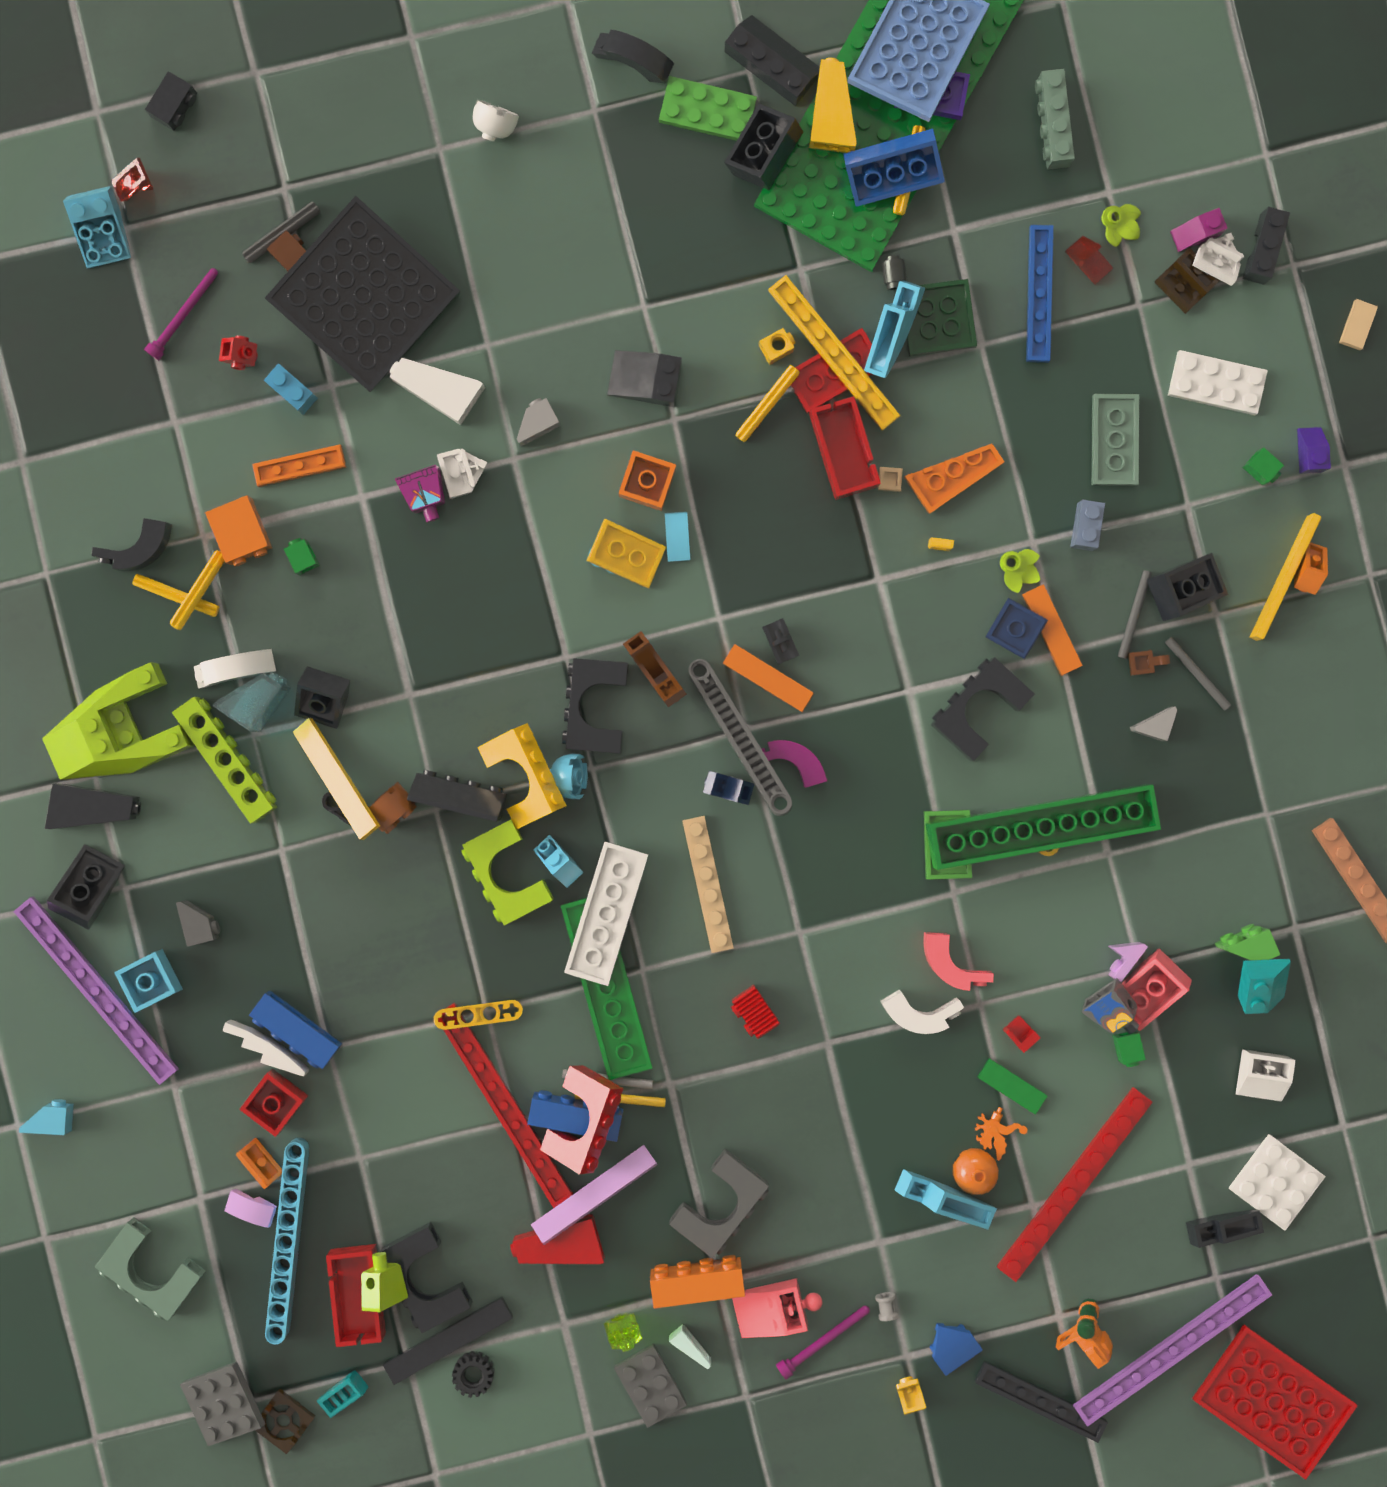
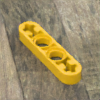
M516 1000L447 1008L437 1011L433 1021L435 1026L442 1030L513 1021L522 1015L523 1008ZM502 1004L501 1009H508L510 1004H513V1007L518 1008V1012H515L513 1017H511L510 1013L502 1014L503 1019H499L500 1010L498 1005ZM486 1007H493L496 1011L495 1017L491 1020H487L483 1016V1011ZM457 1010L456 1019L458 1025H454L455 1020L448 1021L446 1023L447 1026H443V1023L438 1022V1018L442 1017V1013H445L446 1016H454L453 1011ZM464 1010H470L473 1013V1019L469 1023H464L460 1018Z

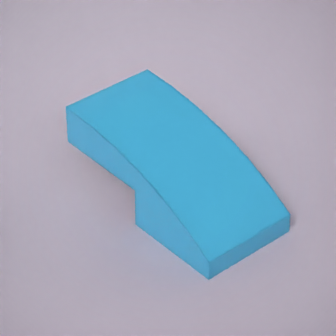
M687 512L665 513L668 562L690 560Z

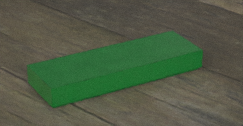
M990 1058L977 1076L1035 1115L1047 1098L1045 1093Z

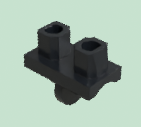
M783 618L762 627L778 665L799 656Z

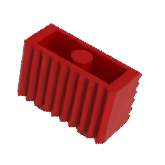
M754 984L732 999L734 1005L731 1006V1009L738 1018L743 1017L747 1023L744 1025V1028L751 1037L755 1035L759 1039L780 1024Z

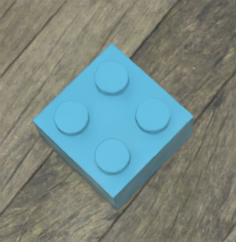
M163 949L155 951L114 972L134 1013L183 990Z

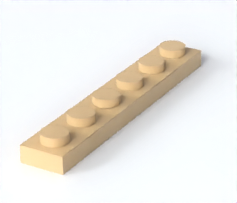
M705 816L682 820L711 953L733 949Z

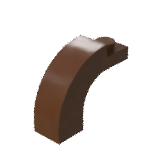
M642 631L623 643L667 707H670L687 695Z

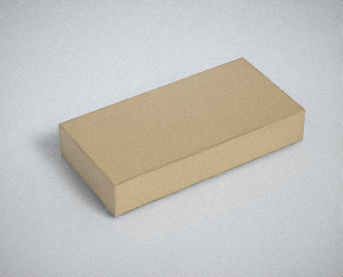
M1356 299L1352 305L1339 343L1362 350L1378 306Z

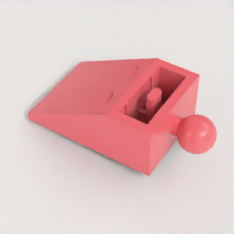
M797 1278L746 1289L745 1297L732 1298L742 1338L788 1336L808 1331V1320L805 1309L818 1311L823 1303L821 1296L817 1293H809L802 1300ZM794 1310L798 1312L797 1316H793Z

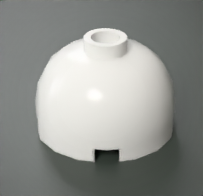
M482 100L476 101L473 111L475 127L483 133V138L494 142L496 138L503 139L508 137L514 131L519 118L516 113L499 106H493L491 103Z

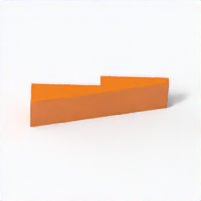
M734 644L723 662L726 667L802 713L814 695L809 689Z

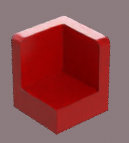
M1019 1015L1002 1029L1023 1053L1041 1038Z

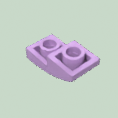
M234 1189L230 1191L225 1212L252 1224L269 1228L271 1227L277 1206L260 1196L252 1198L242 1191Z

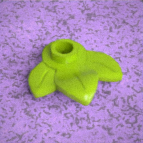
M1125 204L1121 207L1109 206L1103 211L1101 220L1103 225L1106 226L1105 236L1114 247L1120 244L1122 238L1136 240L1140 237V228L1135 220L1141 215V211L1136 206L1131 204ZM1113 213L1115 214V217H1116V220H1115V221L1112 219V214H1113Z
M1024 549L1019 553L1009 551L1002 555L1000 567L1005 572L1004 582L1011 591L1019 593L1022 583L1033 584L1040 581L1039 572L1033 565L1040 557L1035 551ZM1008 559L1014 560L1015 564L1013 567L1007 565Z

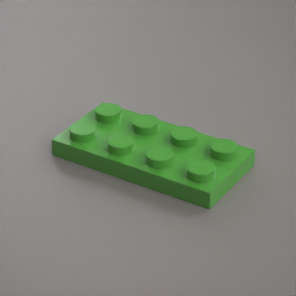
M669 76L659 123L737 141L754 112L757 96Z

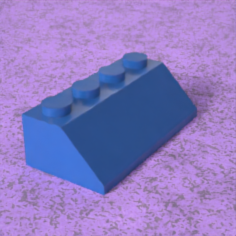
M933 129L844 153L845 166L856 207L945 182Z

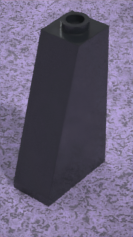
M60 783L52 784L45 829L136 819V816L141 811L140 797Z

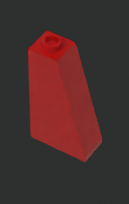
M593 1214L584 1216L545 1245L534 1230L514 1236L513 1244H510L512 1255L517 1257L519 1264H602L605 1260Z

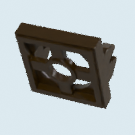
M279 1388L261 1412L265 1425L255 1431L287 1454L316 1415ZM277 1405L290 1406L287 1411L280 1412L273 1408ZM295 1411L300 1418L299 1427L293 1423L292 1415ZM267 1414L274 1418L275 1427L271 1432L266 1424ZM282 1414L287 1415L290 1419L289 1425L281 1426L278 1423V1416ZM289 1429L294 1433L293 1436L287 1438L277 1437L280 1430Z

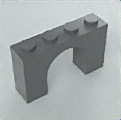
M726 1148L712 1164L711 1168L715 1174L735 1190L738 1201L734 1211L726 1218L710 1220L700 1215L683 1201L669 1221V1225L711 1258L716 1253L720 1255L727 1246L725 1242L730 1235L734 1237L741 1228L739 1225L744 1218L748 1219L755 1210L753 1206L758 1200L762 1201L769 1192L767 1189L769 1187L768 1181Z

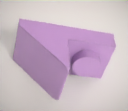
M1141 942L1109 945L1108 947L1122 957L1120 960H1115L1111 965L1109 976L1114 980L1118 978L1122 982L1148 946Z

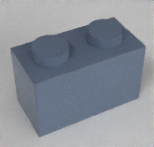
M1081 500L1077 503L1070 548L1089 551L1098 549L1105 503Z

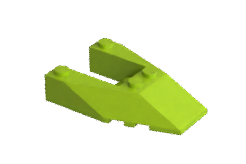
M150 662L95 690L42 738L60 780L134 773L194 746L181 725L174 726L143 740L126 702L167 685L158 663Z

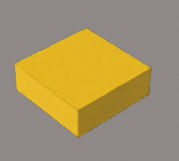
M933 537L928 542L929 549L950 551L954 545V540Z

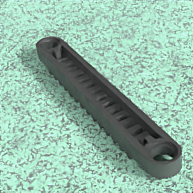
M703 659L694 660L689 666V675L701 697L704 699L710 712L713 714L772 813L777 816L787 815L792 809L790 795L710 664ZM698 666H703L707 670L706 674L702 677L694 674V669ZM778 798H783L787 801V807L783 810H778L775 808L774 802Z

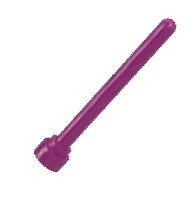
M212 268L209 270L157 341L148 343L144 351L160 361L164 355V346L217 277V269Z
M862 1306L795 1357L778 1362L776 1366L785 1380L794 1375L793 1372L798 1365L869 1314L870 1308Z

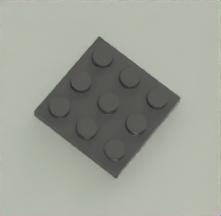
M238 1362L187 1379L180 1384L208 1446L260 1429L265 1425Z

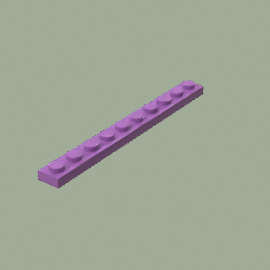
M34 896L30 897L13 911L159 1085L179 1070Z
M1256 1274L1074 1403V1408L1088 1427L1272 1296L1271 1292L1261 1277Z

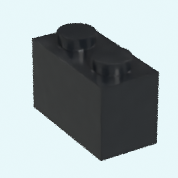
M168 71L145 111L151 118L174 131L177 126L183 123L184 114L187 109L195 103L197 92L191 84Z

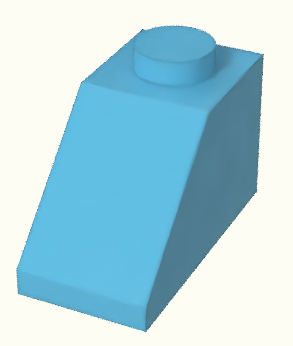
M62 1099L52 1100V1103L42 1107L19 1128V1133L68 1134L72 1131L74 1104H68L66 1100Z

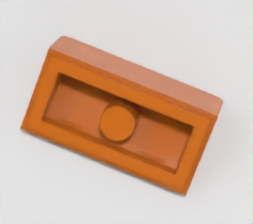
M254 1138L236 1153L238 1159L263 1189L267 1188L282 1175V1168L257 1138Z

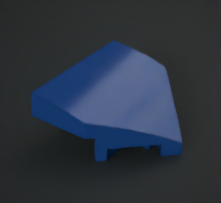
M936 1323V1335L933 1344L930 1345V1349L933 1353V1359L945 1376L983 1350L972 1333L965 1329L964 1325L959 1324L957 1327L945 1326L943 1323Z

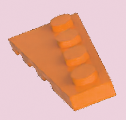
M989 444L934 466L924 468L918 472L908 474L904 478L930 514L1002 465L1005 461L994 445Z

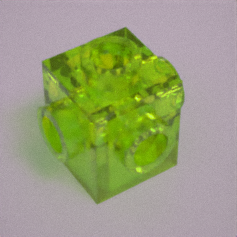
M634 1313L618 1314L604 1323L612 1349H622L623 1352L629 1351L635 1347L634 1344L642 1340Z

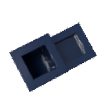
M709 771L708 777L705 779L703 793L749 805L755 784Z

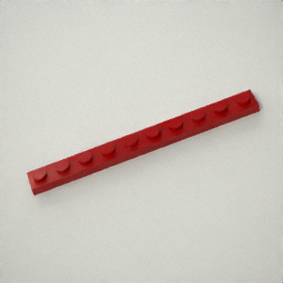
M453 1003L445 1009L457 1007L456 1003ZM457 1010L453 1011L454 1016H446L445 1013H442V1017L438 1018V1022L443 1023V1026H447L446 1023L448 1021L455 1020L454 1025H458L456 1019ZM461 1013V1016H460L461 1020H462L464 1023H467V1021L465 1020L464 1016H463L462 1013ZM470 1026L444 1030L549 1202L555 1208L572 1196L573 1193L551 1157L540 1150L542 1142L532 1126L527 1125V1118Z
M1132 1087L998 1263L997 1268L1017 1282L1153 1103L1150 1099Z

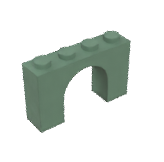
M133 1217L115 1238L95 1268L99 1270L98 1272L101 1276L117 1283V1287L120 1290L132 1294L139 1304L151 1308L158 1318L169 1321L206 1270L187 1258L167 1283L152 1285L143 1281L135 1271L134 1258L137 1250L151 1233V1230Z

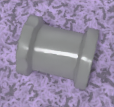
M884 1292L875 1296L876 1301L879 1303L880 1321H891L899 1317L894 1303L896 1295L893 1292Z

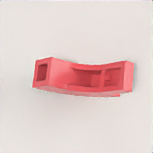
M924 932L926 959L932 970L947 984L958 989L970 991L971 982L975 986H987V982L993 983L994 973L991 971L964 970L954 965L949 954V934Z

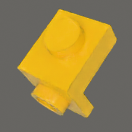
M912 1376L900 1379V1384H897L896 1387L904 1415L925 1410L926 1405L919 1380H913Z

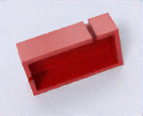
M855 397L834 402V411L831 412L832 407L830 403L811 409L809 416L835 500L879 487L881 482L876 465L872 464L868 468V464H871L873 461V456Z
M376 1244L334 1248L326 1255L328 1276H332L329 1280L336 1347L357 1345L360 1338L361 1345L379 1343L383 1341L386 1335L384 1311H362L361 1275L363 1271L373 1267L372 1255L377 1253Z

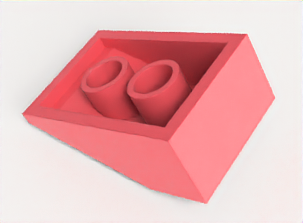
M1160 948L1145 959L1122 982V985L1137 1004L1134 1020L1139 1024V1031L1187 993L1192 979Z

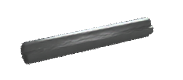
M310 202L243 251L244 258L247 262L252 263L268 251L267 248L284 231L287 230L292 234L318 215L320 209L314 202Z

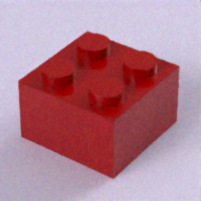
M271 1069L239 1110L276 1137L283 1131L309 1095L276 1070Z

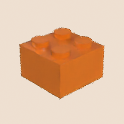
M633 450L618 493L619 497L662 511L676 472V464Z

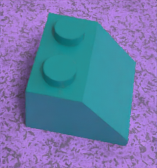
M1290 959L1243 961L1238 998L1245 1014L1268 1013L1284 998L1291 964Z

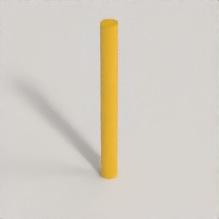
M622 1094L620 1103L665 1107L666 1098ZM575 1095V1099L583 1100L579 1096Z

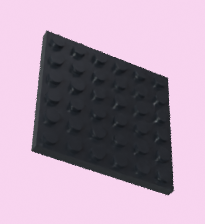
M355 195L268 293L265 299L365 389L371 392L390 371L393 364L401 359L460 290Z

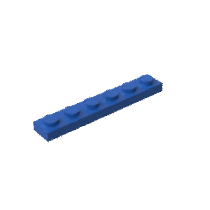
M1031 225L1029 227L1026 362H1050L1053 225Z

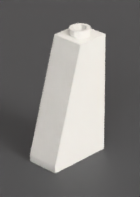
M401 358L399 362L396 361L390 369L392 381L459 425L463 423L485 389L483 383L478 380L405 358Z

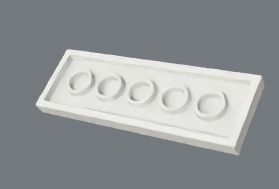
M604 842L564 973L608 986L648 854Z

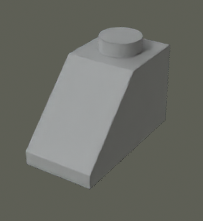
M538 398L529 404L530 407L526 408L517 436L520 446L560 427V423L547 398L543 400Z

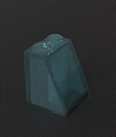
M262 673L216 701L213 707L250 732H261L291 687L286 684L288 680L277 673Z

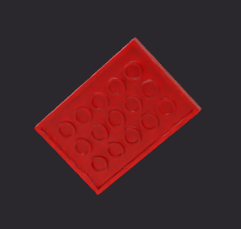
M1243 1325L1192 1398L1200 1406L1305 1480L1358 1406L1354 1401L1246 1325Z

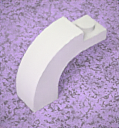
M272 649L208 660L194 666L198 689L231 680L262 676L275 672L276 668Z
M900 990L880 1001L887 1013L898 1025L920 1034L937 1033L949 1028L945 1019L949 1018L951 1020L961 1014L960 1010L964 1008L961 1001L956 997L934 1011L921 1012L909 1005Z

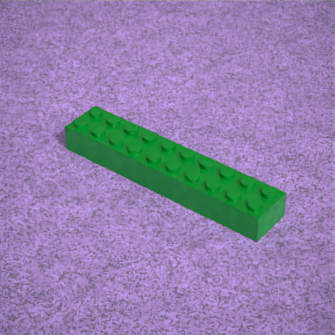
M1150 784L925 823L932 865L937 870L1161 830L1154 785Z

